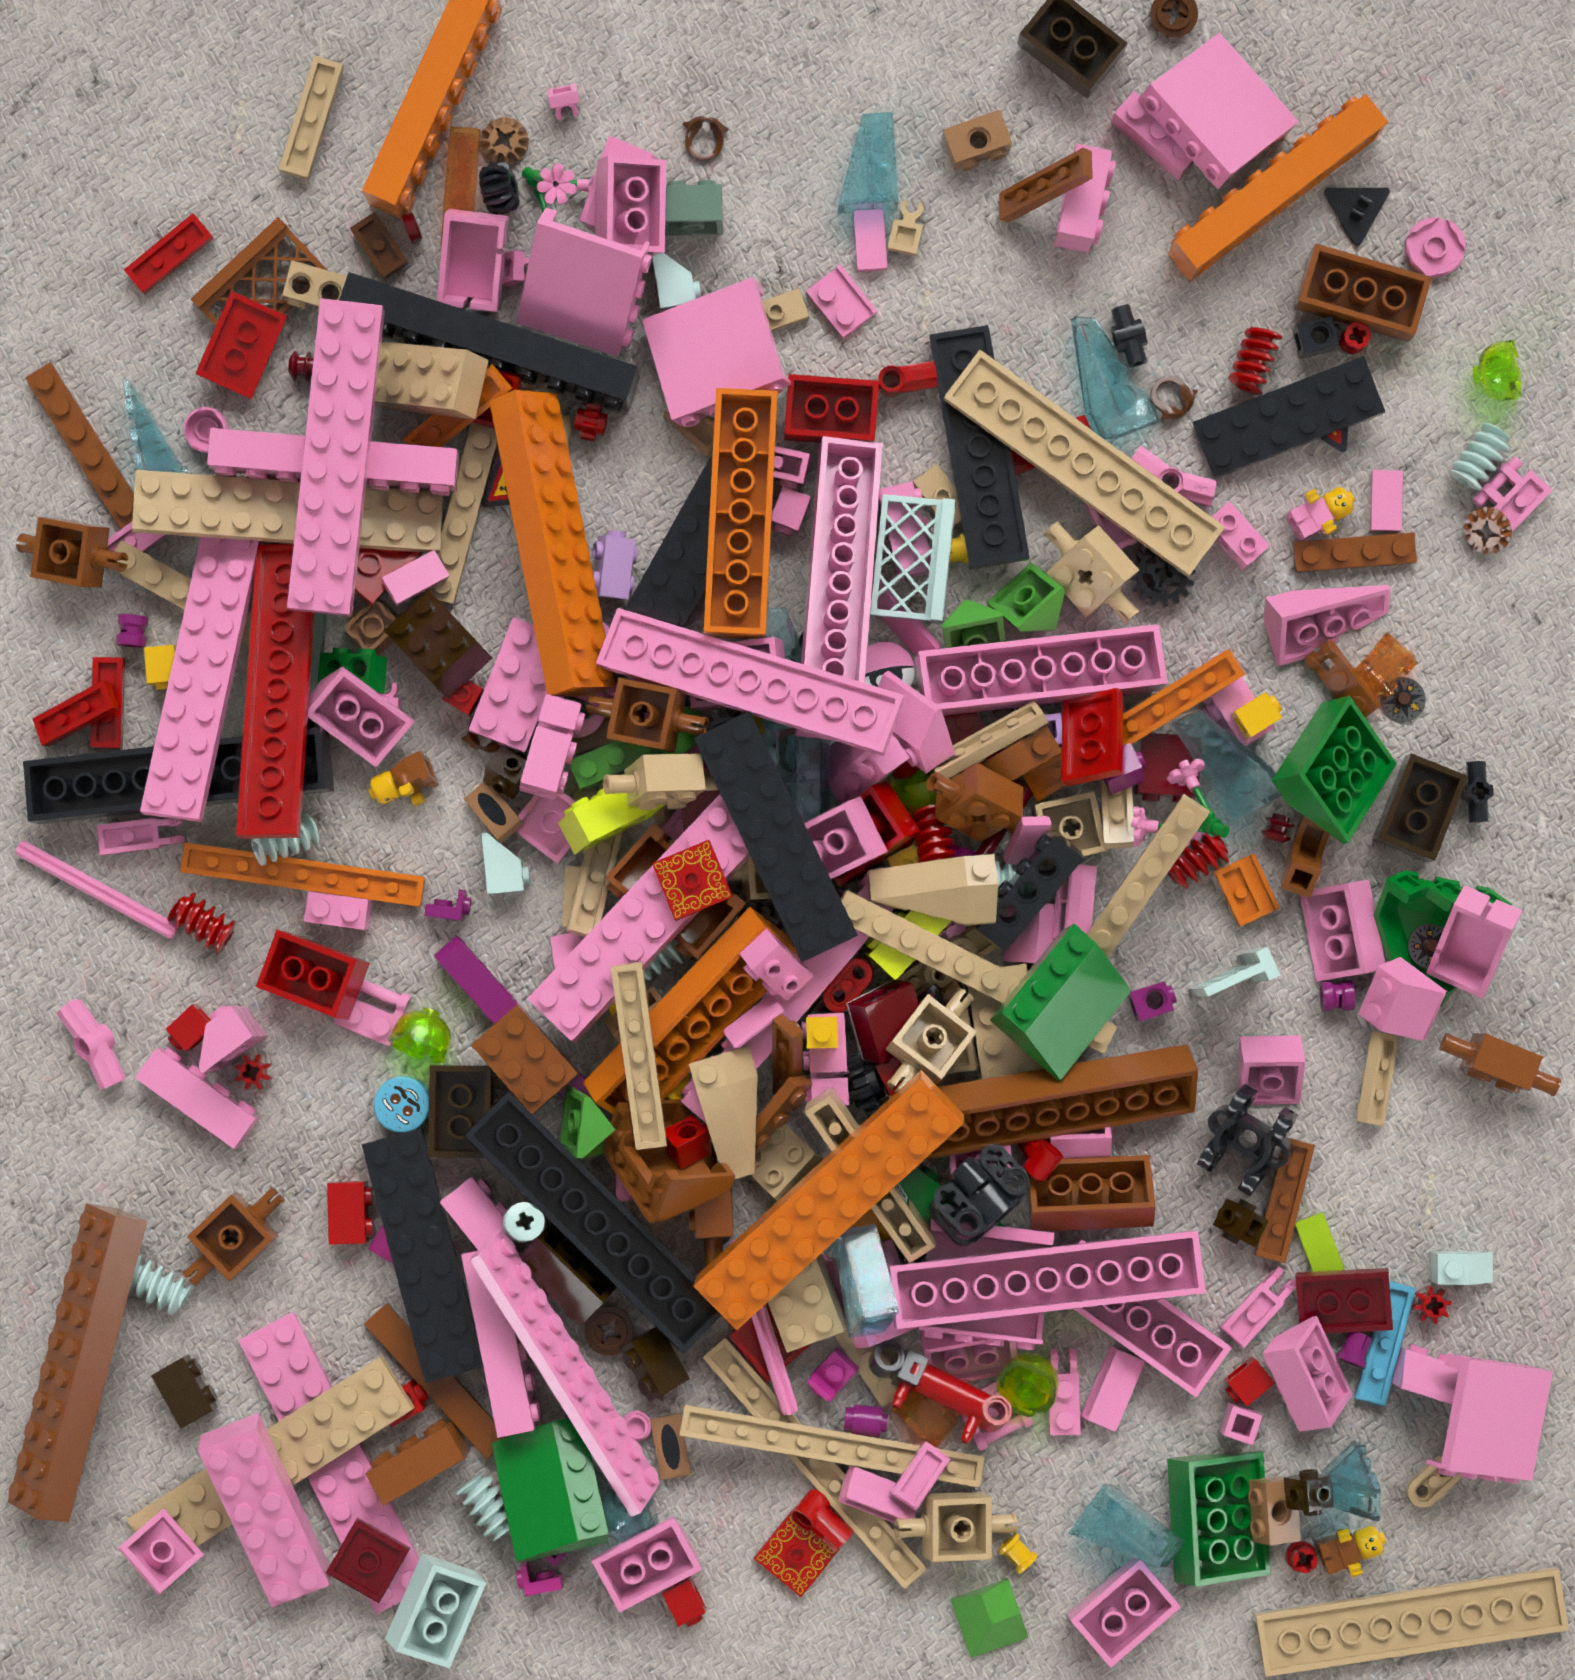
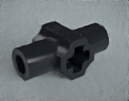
M1129 304L1115 307L1111 310L1116 325L1111 327L1115 349L1118 353H1125L1130 368L1141 366L1148 361L1143 348L1148 343L1144 324L1141 319L1134 320Z
M1486 761L1466 762V775L1468 778L1467 784L1461 793V799L1468 802V822H1489L1488 799L1494 796L1493 785L1487 782ZM1476 784L1477 789L1483 790V795L1478 797L1471 792V789L1476 788Z

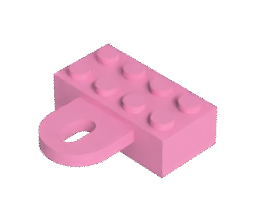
M513 617L468 729L473 734L527 754L536 726L539 725L538 719L545 695L547 694L534 625ZM599 692L593 695L601 697L603 693ZM556 696L563 699L574 697L589 703L591 706H600L599 704L588 702L590 696ZM593 714L589 719L584 720L580 736L574 735L573 738H583L593 734L602 725L605 716Z

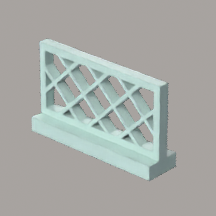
M883 494L870 609L871 616L931 621V623L943 624L956 506L955 499L943 498V500ZM889 502L901 503L908 511L896 523L887 514ZM907 504H913L917 506L911 510V508ZM923 506L936 507L935 519L924 526L915 515V512ZM912 516L922 529L908 540L898 526ZM888 520L892 526L886 530V521ZM934 525V534L932 535L928 529ZM895 529L905 543L891 553L884 545V540ZM923 533H926L933 541L932 549L921 556L911 543ZM909 546L919 559L905 570L895 556ZM884 549L889 556L882 561ZM931 555V562L929 566L925 559ZM892 559L902 573L888 583L881 575V568ZM922 562L929 571V579L918 586L908 573ZM906 576L915 587V590L902 600L893 590L892 586ZM880 580H881V581L884 583L885 587H883V588L879 591ZM928 585L926 596L922 589ZM889 589L899 603L890 610L877 609L878 597ZM918 592L926 601L925 614L913 613L905 604ZM902 606L907 612L896 610Z
M1268 947L1250 949L1239 954L1243 965L1194 986L1189 991L1192 997H1208L1248 978L1251 979V982L1270 981L1281 975Z

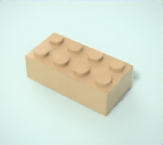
M381 342L375 406L386 410L475 419L489 360L464 349Z
M1026 964L1001 967L1022 979L1028 973ZM966 986L967 995L970 993L974 998V1001L969 1005V1009L971 1012L972 1028L977 1031L974 1036L980 1080L1042 1069L1040 1064L990 1021L1002 1003Z
M822 1254L768 1302L787 1352L842 1333L849 1326Z

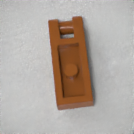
M1327 640L1321 645L1319 651H1313L1305 657L1308 667L1317 673L1336 699L1350 696L1365 718L1382 706L1332 640ZM1327 659L1332 660L1335 664L1330 669L1324 662Z

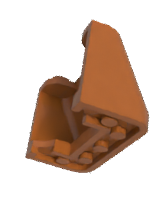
M653 823L605 877L610 882L606 887L620 899L653 866L652 863L656 862L675 841L671 840L659 826ZM731 892L733 898L700 911L674 938L678 942L675 948L687 959H690L692 955L698 959L746 905L736 894Z
M681 1099L661 1100L665 1129L692 1115L681 1102ZM629 1102L617 1103L611 1120L615 1131L604 1140V1154L608 1163L649 1222H664L729 1192L734 1183L735 1174L726 1163H716L710 1170L704 1160L701 1159L681 1170L666 1154L664 1147L636 1150Z

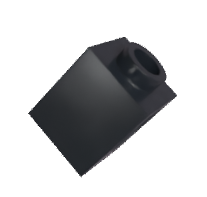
M1332 316L1297 324L1292 330L1299 359L1335 351L1339 346V341H1341L1340 327L1338 323L1334 324ZM1312 331L1322 332L1325 335V343H1316L1312 339Z

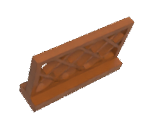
M277 217L191 298V301L216 326L219 319L209 309L217 301L227 302L228 298L223 296L229 290L230 293L231 291L234 292V285L239 281H252L251 300L258 303H273V310L276 311L277 304H285L278 310V312L285 314L293 306L287 304L288 300H277V282L286 283V279L277 278V261L312 262L317 268L327 269L292 233L287 225ZM286 237L296 245L295 258L278 257V244ZM274 249V257L267 256ZM299 249L307 258H299ZM261 260L274 261V278L256 277V265ZM252 270V277H244ZM296 278L293 281L297 294L308 292L310 284L306 279ZM256 281L273 282V299H255ZM298 283H305L306 285L298 292Z

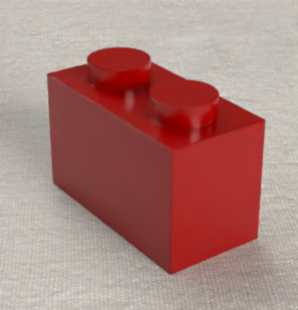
M368 1181L327 1183L329 1245L365 1244L369 1242V1236H374V1220L369 1218L368 1206L373 1205V1188L368 1187Z

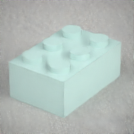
M422 1553L385 1640L396 1652L450 1669L487 1582L474 1570Z

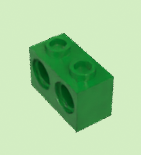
M333 648L332 653H320L318 683L343 666L377 693L385 694L388 658L377 656L374 649L358 648V654H352L351 649Z

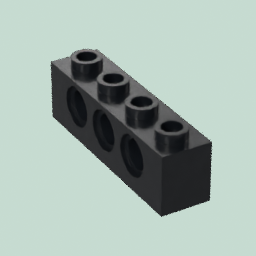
M1054 829L1049 835L1044 833L1034 845L1036 849L1029 859L1027 857L1022 858L1014 869L1016 874L1009 882L1004 880L998 887L996 923L976 925L979 932L1004 951L1010 947L1083 860L1082 851ZM1046 859L1052 860L1055 863L1054 867L1049 871H1042L1038 868L1039 863ZM1024 883H1031L1035 886L1034 891L1030 894H1023L1018 889ZM1005 906H1011L1016 910L1010 917H1003L999 914V911Z

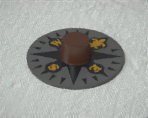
M1398 677L1392 679L1384 686L1380 696V703L1388 717L1395 721L1408 722L1417 718L1422 713L1426 697L1422 686L1418 682L1408 677Z
M1423 924L1411 933L1408 940V951L1412 960L1420 967L1428 969L1444 930L1442 927L1435 924Z

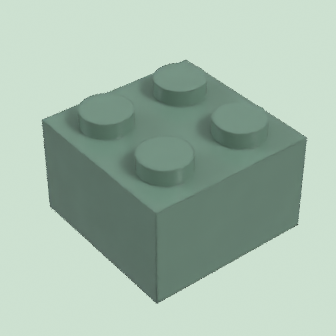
M701 180L697 182V185H685L684 181L667 182L665 236L723 235L722 185L716 184L712 180Z

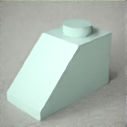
M664 253L652 256L661 312L701 297L699 281L693 282L690 271Z
M482 833L487 894L526 892V885L531 884L529 866L524 867L523 861L492 835Z
M1431 1251V1282L1439 1285L1493 1283V1252Z

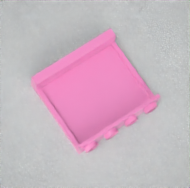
M1220 32L1153 81L1138 99L1146 111L1157 120L1165 132L1173 138L1185 152L1186 156L1197 165L1205 177L1217 189L1221 188L1233 174L1276 141L1279 143L1299 122Z
M545 208L537 222L516 323L619 357L623 347L629 348L633 338L634 330L630 329L631 322L635 323L640 306L636 305V300L642 297L646 281L641 279L643 273L648 272L652 256L648 255L650 242L646 241L642 249L638 250L555 222L557 211Z
M753 277L642 319L671 420L680 426L691 427L700 423V419L704 417H715L716 388L775 390L779 394L783 392L784 387L791 385L790 380L784 375L761 297L764 296L762 286Z
M931 1218L929 1227L930 1231L936 1236V1246L926 1253L925 1261L1053 1246L1054 1233L994 1226L975 1243L961 1247L956 1245ZM960 1224L964 1231H973L968 1224ZM956 1233L957 1237L960 1238V1239H962V1240H968V1239H970V1238L962 1237V1236H960V1235H958V1234ZM1044 1312L919 1326L918 1330L924 1331V1337L942 1339L944 1333L955 1335L954 1341L973 1343L974 1337L986 1338L985 1345L1004 1347V1341L1017 1342L1016 1348L1034 1350L1035 1345H1043V1340L1041 1339Z
M1447 1353L1445 1366L1459 1369L1442 1461L1427 1459L1426 1464L1438 1467L1437 1473L1456 1477L1457 1472H1459V1476L1477 1480L1479 1474V1478L1498 1482L1499 1477H1501V1481L1511 1484H1519V1479L1532 1481L1553 1372L1529 1365Z

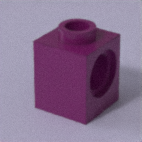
M1165 981L1133 990L1128 995L1136 1021L1146 1020L1174 1011L1173 1004L1177 1003L1172 986H1166ZM1153 991L1161 997V1004L1156 1009H1151L1146 1004L1147 995Z

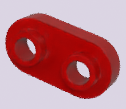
M864 958L851 959L824 990L823 1001L825 1006L833 1012L846 1011L848 1009L846 1003L859 997L874 978L872 964ZM856 967L863 969V978L855 976L854 970ZM836 991H842L845 994L844 1001L836 999Z

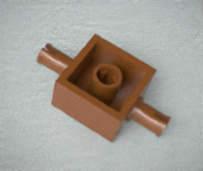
M38 517L36 536L21 533L16 540L27 543L25 545L16 544L18 552L33 554L30 575L33 578L78 587L102 588L104 568L123 572L128 565L117 562V560L128 561L126 553L107 550L109 527L61 518Z
M618 678L614 699L599 697L593 694L588 699V702L599 704L600 706L587 705V713L610 717L606 738L619 742L675 753L679 732L701 735L707 732L708 729L696 727V724L709 727L708 717L683 713L687 695L674 688ZM650 712L649 718H643L644 713Z
M976 763L952 779L944 777L939 772H934L927 780V789L936 793L935 818L975 840L982 842L1002 829L1014 833L1019 820L1022 818L1023 787L979 763Z
M1445 1033L1439 1047V1051H1444L1463 1059L1460 1067L1468 1070L1467 1076L1482 1082L1494 1080L1496 1081V1088L1509 1093L1519 1094L1520 1090L1530 1091L1532 1087L1555 1096L1561 1084V1078H1556L1538 1070L1543 1056L1486 1033H1473L1470 1042Z
M711 1143L712 1154L703 1158L710 1170L717 1163L713 1143ZM732 1188L726 1194L695 1207V1211H690L689 1213L690 1232L696 1231V1238L704 1240L705 1267L723 1252L722 1238L734 1235Z
M270 1187L254 1205H251L238 1192L231 1194L187 1236L201 1251L202 1255L182 1272L183 1275L188 1278L198 1271L189 1280L193 1285L197 1286L215 1267L228 1281L235 1279L279 1237L266 1223V1218L285 1201L283 1196L280 1194L270 1202L278 1193L275 1188ZM236 1230L239 1234L237 1236L239 1242L234 1241L231 1243L228 1240L231 1236L229 1231Z

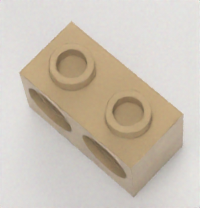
M291 260L282 297L288 299V305L302 309L305 308V304L317 307L316 312L319 313L322 290L326 286H333L338 290L340 298L347 276ZM296 278H305L309 282L310 288L307 293L297 294L294 292L292 283Z

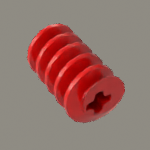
M1250 327L1246 328L1244 332L1245 337L1248 339H1243L1240 343L1243 350L1237 352L1236 357L1239 361L1233 363L1232 368L1235 372L1229 374L1228 380L1240 390L1259 396L1263 392L1256 388L1257 384L1266 385L1267 383L1260 375L1261 373L1270 374L1271 369L1264 364L1265 362L1275 361V358L1268 353L1269 351L1279 350V347L1273 343V340H1282L1283 337L1269 329Z
M936 805L922 807L912 815V819L921 831L915 837V844L918 846L916 849L917 856L920 858L918 863L949 859L956 856L954 850L946 849L954 845L953 839L945 838L952 834V828L945 827L944 825L947 824L935 818Z
M1202 833L1200 836L1202 844L1195 839L1191 840L1192 851L1185 847L1181 853L1182 857L1179 856L1167 874L1176 885L1180 884L1185 889H1188L1187 878H1191L1197 883L1199 882L1197 872L1200 871L1205 876H1208V865H1211L1216 870L1219 869L1217 859L1221 858L1224 862L1229 863L1228 850L1220 836L1211 837L1206 833Z
M195 892L187 897H181L170 910L167 920L173 921L176 919L175 925L177 928L187 925L185 930L187 935L197 932L195 940L202 942L206 939L205 947L212 949L216 946L215 954L218 955L231 939L236 921L232 920L225 925V913L215 918V906L205 911L206 900L203 899L197 904L194 903Z

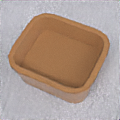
M378 600L372 607L367 604L347 623L345 634L357 649L376 650V655L379 656L394 642L385 633L384 629L399 616L386 602Z

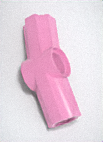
M1142 446L1132 456V460L1161 481L1166 476L1174 478L1177 483V487L1174 490L1190 502L1207 507L1211 506L1216 489V480L1183 473L1174 467L1168 466Z
M76 998L60 1008L57 1015L73 1036L77 1054L81 1059L88 1062L100 1090L125 1079L126 1077L113 1050L115 1039L111 1030L105 1024L99 1025L81 999L78 1000Z

